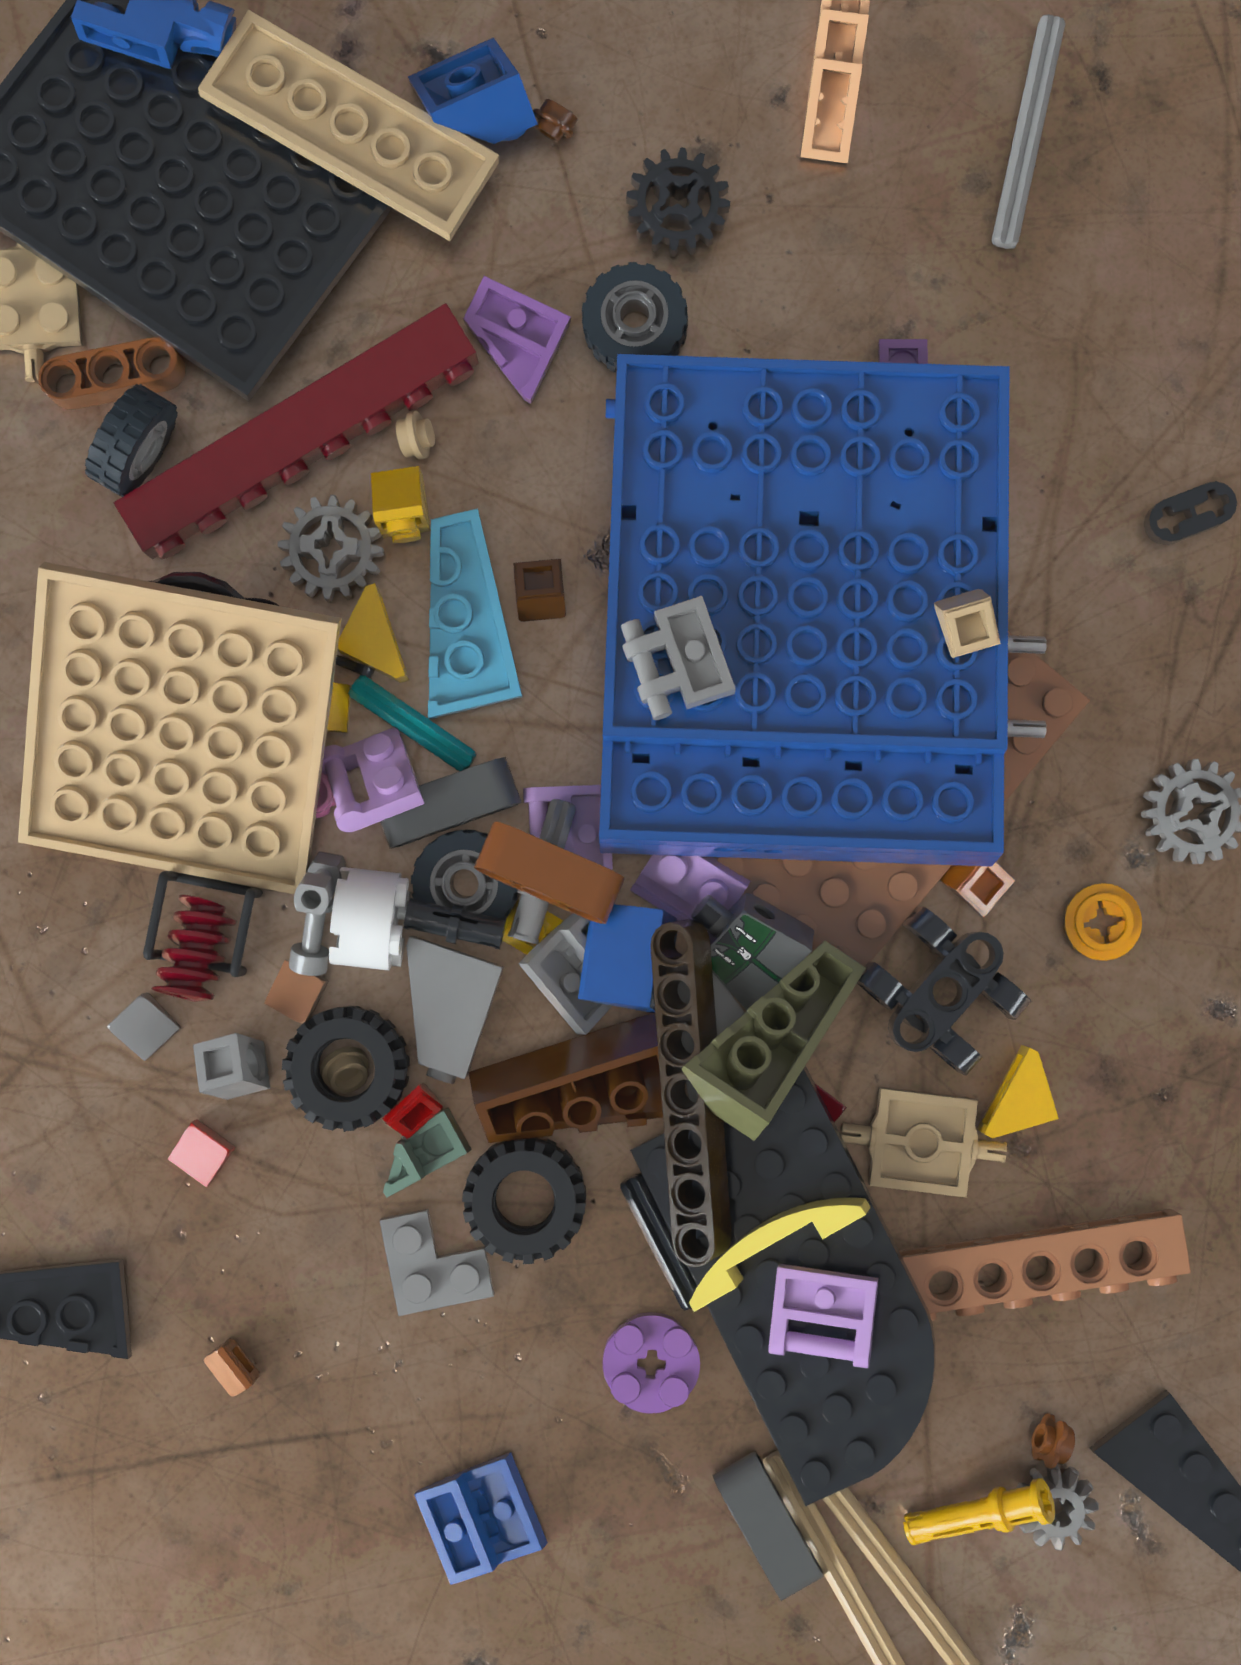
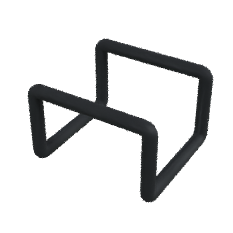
M161 872L157 882L143 951L144 958L146 960L160 959L167 961L162 957L163 950H154L167 882L175 881L245 895L231 964L225 962L211 963L208 967L211 970L230 973L232 977L244 976L247 973V969L241 966L254 898H260L263 894L262 890L178 872Z

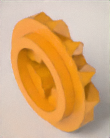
M1106 883L1093 884L1076 892L1069 905L1065 908L1066 914L1063 929L1067 933L1071 946L1087 958L1100 961L1119 958L1129 952L1139 939L1142 930L1140 908L1135 899L1121 887ZM1098 901L1105 915L1121 917L1122 920L1114 922V925L1107 927L1106 943L1099 929L1084 927L1083 924L1097 917Z

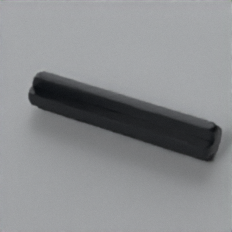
M641 1173L635 1174L625 1179L620 1184V1189L680 1307L684 1311L692 1309L689 1302L697 1285L688 1266L681 1262L674 1253L672 1234Z

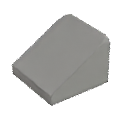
M143 993L138 996L107 1026L119 1040L144 1061L152 1056L181 1028L149 993Z

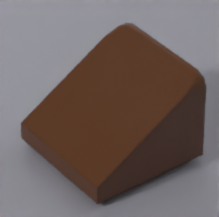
M561 559L513 563L518 619L525 622L565 617L566 607Z

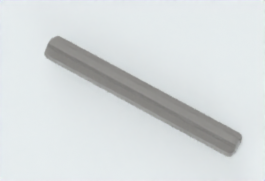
M1043 15L1038 22L991 240L993 245L1000 248L1014 249L1019 242L1066 24L1065 20L1059 16Z

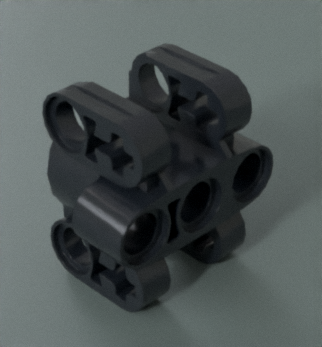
M924 906L917 907L913 914L903 922L902 926L924 942L931 949L930 953L938 954L939 957L910 990H907L884 968L872 961L866 964V969L857 984L883 1007L890 1010L894 1008L895 1011L889 1019L888 1032L896 1045L913 1052L923 1051L929 1047L954 1070L967 1076L983 1057L959 1036L951 1026L980 994L993 1003L1006 1018L1016 1020L1032 1001L1013 982L997 972L1003 962L1004 952L1001 943L996 937L984 932H970L952 943L957 934L932 911ZM976 940L984 942L989 950V958L982 967L972 955L966 952L969 944ZM948 977L956 985V996L949 1004L940 1005L934 999L933 987L938 980ZM902 1021L923 1033L922 1036L913 1042L905 1041L900 1033Z

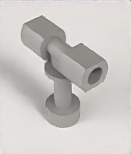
M319 851L295 891V908L299 912L306 913L302 943L292 945L289 959V968L298 974L319 976L327 972L329 950L322 946L321 943L326 913L332 912L334 901L332 897L335 892L337 879H342L340 869L341 867H346L345 859L341 855Z

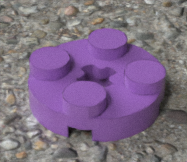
M656 1312L636 1314L620 1325L607 1340L603 1354L604 1377L614 1398L630 1409L642 1413L668 1411L673 1407L684 1404L689 1393L697 1383L700 1371V1357L697 1345L688 1330L671 1316ZM648 1350L657 1351L658 1359L666 1361L664 1368L657 1369L655 1375H646L645 1368L637 1366L638 1359L646 1358Z

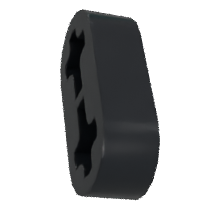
M1215 481L1164 499L1154 505L1146 514L1144 521L1145 532L1155 543L1170 545L1216 528L1231 519L1236 512V495L1228 485ZM1207 493L1210 494L1212 499L1221 498L1223 501V506L1217 510L1218 517H1216L1213 511H1206L1199 515L1195 511V507L1208 500ZM1162 510H1165L1168 516L1184 512L1186 520L1173 527L1174 534H1171L1168 528L1160 529L1158 527L1157 521L1163 517Z

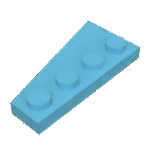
M478 508L431 519L428 719L522 698Z

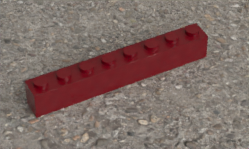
M447 303L113 503L142 552L152 560L158 556L161 559H167L180 552L186 546L184 540L199 531L205 535L223 526L227 522L225 516L242 506L244 510H247L263 502L269 496L267 491L279 483L284 482L285 485H290L300 480L309 473L308 466L322 457H325L326 460H332L342 455L351 447L349 441L366 432L370 436L382 431L391 424L392 419L390 417L407 407L409 411H413L425 405L433 398L431 392L447 382L450 386H455L465 381L474 373L472 367L479 364L477 353Z

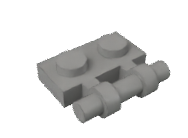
M702 596L654 611V618L659 631L645 635L639 619L630 620L621 625L626 643L622 646L628 662L634 663L641 683L637 690L642 703H648L653 720H660L672 714L667 696L678 691L682 694L686 709L735 694V685ZM666 649L674 673L660 677L652 654Z

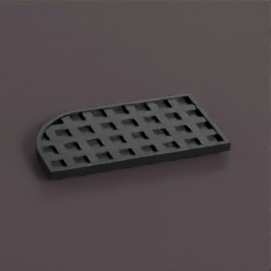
M805 1065L772 1120L755 1141L723 1121L732 1232L729 1248L764 1221L784 1211L807 1203L832 1198H866L871 1208L865 1216L824 1239L821 1238L813 1222L738 1263L736 1266L744 1278L743 1281L734 1290L707 1304V1307L805 1506L873 1476L885 1468L900 1453L911 1439L927 1406L934 1380L936 1358L933 1324L928 1308ZM690 1130L688 1137L690 1145L693 1149L700 1152L702 1147L701 1139L697 1133ZM663 1133L634 1147L630 1151L671 1232L665 1137ZM693 1180V1193L698 1199L704 1201L705 1190L698 1181ZM696 1230L698 1244L705 1250H709L707 1236L702 1231ZM722 1255L703 1266H688L697 1287ZM779 1264L879 1278L869 1368L853 1366V1361L797 1352L786 1351L784 1356L769 1353L776 1275ZM790 1319L788 1323V1331L851 1341H855L856 1329Z

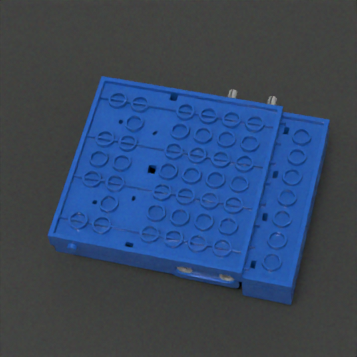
M617 354L616 399H606V418L615 419L603 711L599 827L600 853L990 867L1004 853V754L1008 749V737L1044 738L1047 732L1045 721L1008 720V653L1044 654L1047 649L1045 637L1008 635L1010 366ZM976 589H982L991 596L1001 644L952 658L935 611L934 602ZM702 596L735 685V694L686 709L682 694L678 691L667 696L672 714L660 720H653L648 703H642L637 690L641 683L634 663L628 662L622 646L626 643L621 625L630 620L639 619L645 635L659 631L654 618V611ZM666 649L652 654L660 677L674 673Z

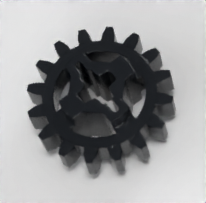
M681 147L678 157L671 159L666 149H663L660 154V163L655 164L648 158L643 160L645 176L639 173L632 174L631 184L637 190L627 191L626 203L636 207L628 211L629 223L641 222L637 229V238L641 240L651 235L653 237V251L656 252L664 243L669 245L670 256L676 257L679 246L685 245L690 255L696 253V241L701 240L704 244L710 246L713 244L711 229L723 231L725 228V220L719 214L729 213L730 201L720 197L728 193L729 185L727 181L715 182L720 171V167L717 164L708 169L703 167L705 154L700 152L693 161L688 160L686 148ZM673 174H685L689 176H677ZM652 187L654 195L659 201L648 212L646 197ZM708 193L710 209L706 217H704L702 214L703 210L699 207L698 203ZM673 196L677 201L686 198V207L683 208L678 203L672 207L669 206L670 198ZM667 228L684 229V231H672Z

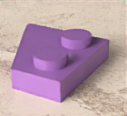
M484 276L463 318L464 324L522 398L532 403L571 323V317Z

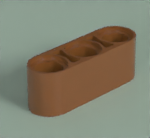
M150 337L53 357L41 366L38 382L42 391L59 407L67 410H76L115 402L124 395L126 390L133 388V385L141 384L155 393L172 390L183 381L186 374V366L183 358L172 346H168L159 337ZM160 355L170 356V365L164 372L160 374L150 373V364L155 357ZM114 364L123 366V373L116 382L103 383V374L109 366ZM75 374L74 386L68 392L57 393L56 384L63 375Z
M493 822L474 866L477 871L488 877L599 924L607 923L625 880L622 875L609 868L501 822Z

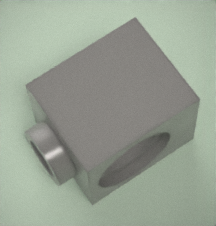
M234 1033L193 1045L200 1093L229 1100L270 1089L263 1041Z

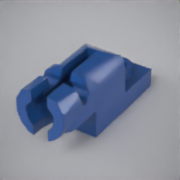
M77 0L71 15L79 40L168 69L172 68L179 46L184 52L218 57L236 30V17H233L235 10L211 0L201 10H199L197 0H129L125 14H121L118 9L104 2L90 4Z

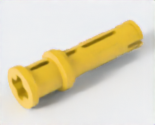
M1043 1478L1033 1479L1030 1486L1006 1490L1000 1486L993 1488L987 1497L940 1506L925 1511L906 1513L904 1515L906 1522H903L909 1543L918 1545L935 1539L973 1533L984 1529L995 1528L1003 1533L1013 1532L1016 1525L1039 1521L1042 1525L1052 1524L1055 1518V1506L1046 1481Z

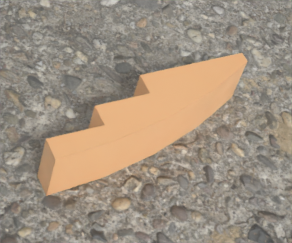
M821 0L800 154L802 158L848 164L863 65L862 59L869 19L870 0Z

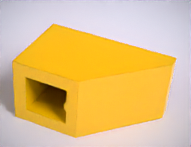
M419 466L371 473L374 523L384 538L392 537L393 543H408L420 540V533L431 531L424 479Z

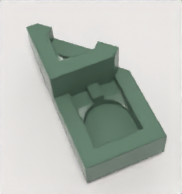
M449 1107L432 1117L413 1136L408 1139L402 1136L401 1140L396 1143L389 1179L385 1183L383 1190L386 1198L472 1150Z

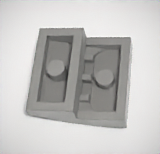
M572 914L539 942L518 964L574 1032L586 1035L612 1005L578 999L589 920Z

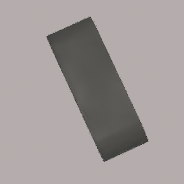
M502 757L419 785L425 804L382 820L380 823L389 849L509 809L522 802L507 759Z
M756 1451L712 1475L725 1503L781 1601L824 1577L820 1566L772 1483Z

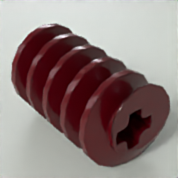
M179 895V901L190 910L174 912L173 919L183 926L184 929L170 930L167 935L168 939L179 947L166 948L162 951V957L173 964V966L157 968L156 975L165 981L167 985L154 986L151 989L194 1002L213 1000L215 995L205 989L203 984L204 982L219 981L220 976L208 967L211 963H224L226 959L215 951L214 947L215 945L230 944L231 939L219 930L221 926L236 925L237 920L225 913L226 908L221 904L191 895Z

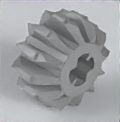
M1058 1465L1053 1469L1047 1468L1046 1477H1043L1036 1468L1031 1469V1478H1043L1046 1481L1053 1500L1059 1499L1062 1510L1055 1514L1052 1524L1042 1525L1039 1521L1021 1524L1019 1527L1023 1533L1034 1532L1033 1540L1040 1547L1045 1545L1051 1538L1054 1548L1062 1551L1065 1545V1537L1067 1536L1076 1545H1081L1082 1537L1078 1533L1079 1528L1095 1530V1523L1086 1514L1099 1510L1098 1502L1088 1497L1093 1490L1092 1484L1087 1479L1078 1481L1079 1472L1071 1466L1062 1475ZM1020 1482L1018 1483L1017 1488L1030 1485Z

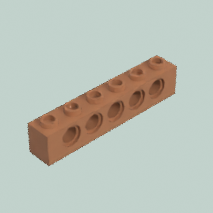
M1172 1209L899 1250L928 1308L932 1321L937 1319L936 1313L955 1310L957 1316H971L985 1312L984 1305L1003 1302L1004 1308H1022L1032 1305V1298L1051 1295L1053 1301L1073 1300L1081 1297L1080 1290L1099 1288L1100 1293L1104 1294L1119 1293L1129 1290V1283L1147 1280L1149 1286L1170 1285L1177 1282V1275L1191 1273L1182 1214ZM1133 1241H1141L1143 1245L1141 1259L1134 1264H1125L1123 1260L1125 1247ZM1083 1249H1093L1096 1255L1093 1267L1085 1272L1076 1271L1074 1264L1076 1255ZM1036 1256H1045L1048 1261V1269L1045 1275L1039 1279H1029L1026 1274L1028 1262ZM986 1264H998L1000 1267L999 1280L989 1287L980 1286L978 1283L980 1269ZM939 1271L950 1272L953 1277L951 1288L943 1294L930 1292L929 1282L931 1277Z

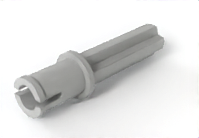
M552 799L539 838L564 849L576 811L575 805L560 799ZM517 890L521 897L508 936L538 945V938L549 903Z

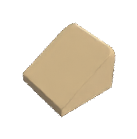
M976 589L934 602L935 611L952 658L1001 644L991 596L982 589Z

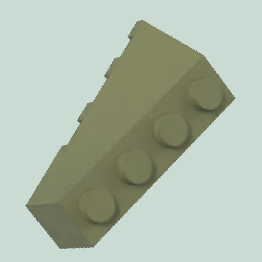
M824 941L784 976L775 987L749 1007L731 1026L722 1031L704 1050L686 1063L681 1070L710 1111L755 1141L772 1120L866 967Z

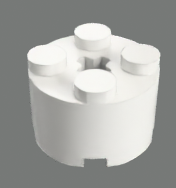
M341 867L342 879H337L330 933L338 936L336 947H329L330 964L390 971L391 966L401 967L404 953V938H402L403 926L398 925L399 919L404 920L411 893L408 891L409 879L401 878V873Z

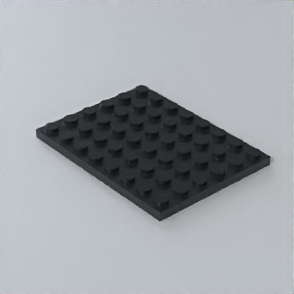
M66 0L0 84V231L154 337H159L167 345L172 346L177 353L247 401H250L392 208L200 97L198 87L218 57L184 52L179 46L172 68L168 69L79 40L71 19L77 0ZM81 0L90 4L95 2L107 3L118 9L121 14H125L129 0Z

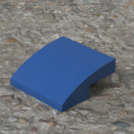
M511 1452L446 1477L418 1490L414 1494L450 1585L493 1572L499 1564L540 1551L548 1543Z

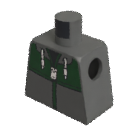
M751 893L743 894L729 910L712 896L707 895L700 901L691 915L693 920L703 924L708 931L713 974L746 1010L775 987L784 976L812 952L814 930L811 927Z

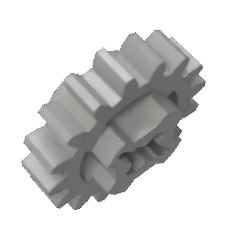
M330 495L328 506L322 507L316 497L311 498V511L306 513L303 509L296 507L293 510L299 519L296 524L284 522L282 525L285 531L290 534V539L278 541V547L282 551L289 552L290 556L280 561L281 567L284 570L296 569L289 580L295 587L306 581L305 593L311 598L316 595L319 589H322L324 599L327 602H332L335 591L339 590L349 600L352 598L351 586L357 584L360 588L364 589L368 585L364 579L367 572L379 575L380 569L372 562L373 557L384 556L385 551L382 547L373 545V541L379 539L382 534L377 527L367 529L373 517L368 510L358 516L355 515L358 505L352 499L342 508L337 496ZM321 520V526L311 535H304L314 523ZM343 520L348 521L359 530L362 540L350 538L344 534ZM334 533V538L342 547V550L334 551L329 564L328 557L320 549L321 547L329 546L330 539H333ZM301 557L314 559L319 563V578L306 570ZM351 562H359L353 571L341 577V571Z
M1199 759L1188 760L1186 772L1179 763L1168 766L1171 778L1163 774L1156 775L1153 780L1159 787V790L1147 791L1143 795L1145 799L1153 803L1152 809L1141 812V817L1152 819L1154 824L1145 831L1146 836L1159 835L1161 840L1156 849L1159 852H1165L1171 847L1174 848L1173 861L1176 862L1184 861L1188 853H1190L1192 864H1203L1205 852L1213 861L1222 859L1223 854L1220 846L1227 849H1236L1239 846L1236 839L1232 836L1234 832L1241 833V822L1239 821L1241 805L1238 802V798L1241 797V788L1233 789L1230 786L1236 774L1231 771L1221 776L1217 775L1218 763L1215 761L1209 762L1201 770ZM1193 780L1206 782L1218 792L1211 794L1203 791L1198 782L1194 783ZM1171 793L1174 801L1170 812L1165 814L1166 802ZM1211 803V806L1203 809L1204 812L1198 815V819L1179 821L1181 817L1188 815L1187 812L1193 809V805ZM1225 810V821L1220 830L1217 824L1222 811ZM1177 830L1188 832L1191 834L1193 841H1197L1198 844L1185 842L1173 832Z

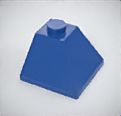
M494 37L408 76L412 88L433 122L496 144L500 141L515 140L521 137L526 132V129L538 124L519 72Z

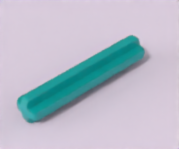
M360 675L354 681L348 694L365 708L456 770L468 769L473 763L476 753L462 741L365 675Z

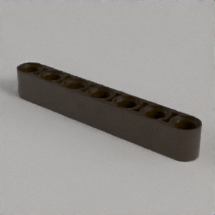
M685 919L663 924L655 930L651 937V960L672 1245L674 1253L681 1262L687 1266L699 1267L727 1251L731 1244L732 1232L724 1122L710 1111L699 1094L696 1103L688 1098L685 1092V1083L688 1078L681 1070L686 1063L704 1050L717 1037L709 934L700 922ZM677 931L682 933L687 941V950L684 955L675 948L674 937ZM680 981L686 983L690 989L691 997L688 1004L684 1003L678 995ZM684 1030L694 1040V1051L692 1054L686 1051L682 1045L681 1037ZM690 1130L697 1133L701 1139L702 1147L700 1152L693 1149L688 1139ZM693 1180L698 1181L705 1190L704 1201L698 1199L693 1193ZM696 1230L702 1231L707 1236L709 1250H705L698 1244Z

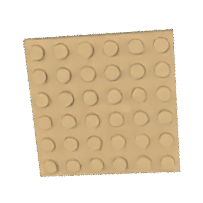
M44 562L38 567L18 843L295 894L298 885L310 866L342 618Z

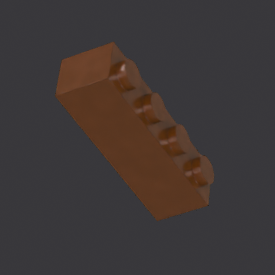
M654 1013L468 1072L474 1106L488 1143L552 1136L554 1130L576 1128L579 1133L598 1131V1125L626 1122L627 1127L647 1125V1119L663 1118L657 1028Z

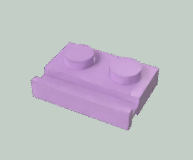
M652 855L630 891L657 908L667 911L675 916L678 921L685 919L693 920L691 915L704 897L707 895L712 896L729 910L743 895L750 880L718 862L714 857Z

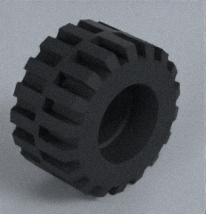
M360 1006L329 1009L312 1016L313 1018L304 1022L296 1030L297 1034L294 1038L289 1040L286 1046L288 1050L287 1057L282 1060V1070H286V1079L283 1080L285 1091L290 1090L293 1096L290 1102L296 1110L301 1108L306 1113L304 1118L312 1124L317 1121L323 1124L322 1128L333 1131L338 1128L343 1129V1132L354 1131L363 1126L365 1128L384 1117L402 1097L401 1094L407 1086L409 1079L407 1072L410 1066V1057L406 1055L404 1048L406 1043L403 1036L399 1037L394 1029L396 1026L390 1020L381 1018L379 1016L380 1013L371 1009H361ZM340 1039H352L360 1042L370 1052L375 1065V1075L370 1086L361 1094L351 1097L334 1093L326 1086L320 1074L319 1064L322 1052L329 1044Z
M537 1138L503 1141L499 1144L495 1143L479 1157L471 1169L463 1190L462 1202H464L465 1207L463 1215L465 1223L469 1222L470 1234L475 1241L480 1240L485 1245L484 1250L490 1255H493L495 1252L503 1256L502 1261L513 1263L514 1259L523 1260V1264H534L536 1259L543 1258L545 1261L554 1257L555 1252L559 1249L564 1250L571 1243L575 1233H578L585 1214L586 1186L584 1185L580 1167L576 1166L572 1160L573 1156L567 1150L563 1151L557 1147L556 1142L549 1139L544 1141ZM516 1171H531L541 1175L550 1183L554 1193V1206L549 1216L543 1222L532 1226H520L510 1222L501 1214L496 1203V1193L502 1180L509 1174Z

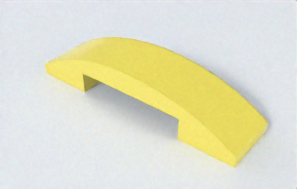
M832 1198L815 1201L784 1211L759 1224L737 1240L707 1272L689 1302L692 1310L695 1312L738 1287L744 1279L736 1266L738 1263L813 1222L821 1238L824 1239L865 1216L871 1208L866 1198Z

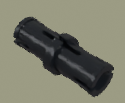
M410 898L403 928L445 936L446 942L456 944L458 939L495 947V949L500 950L506 918H497L465 911L464 905L454 903L453 908Z

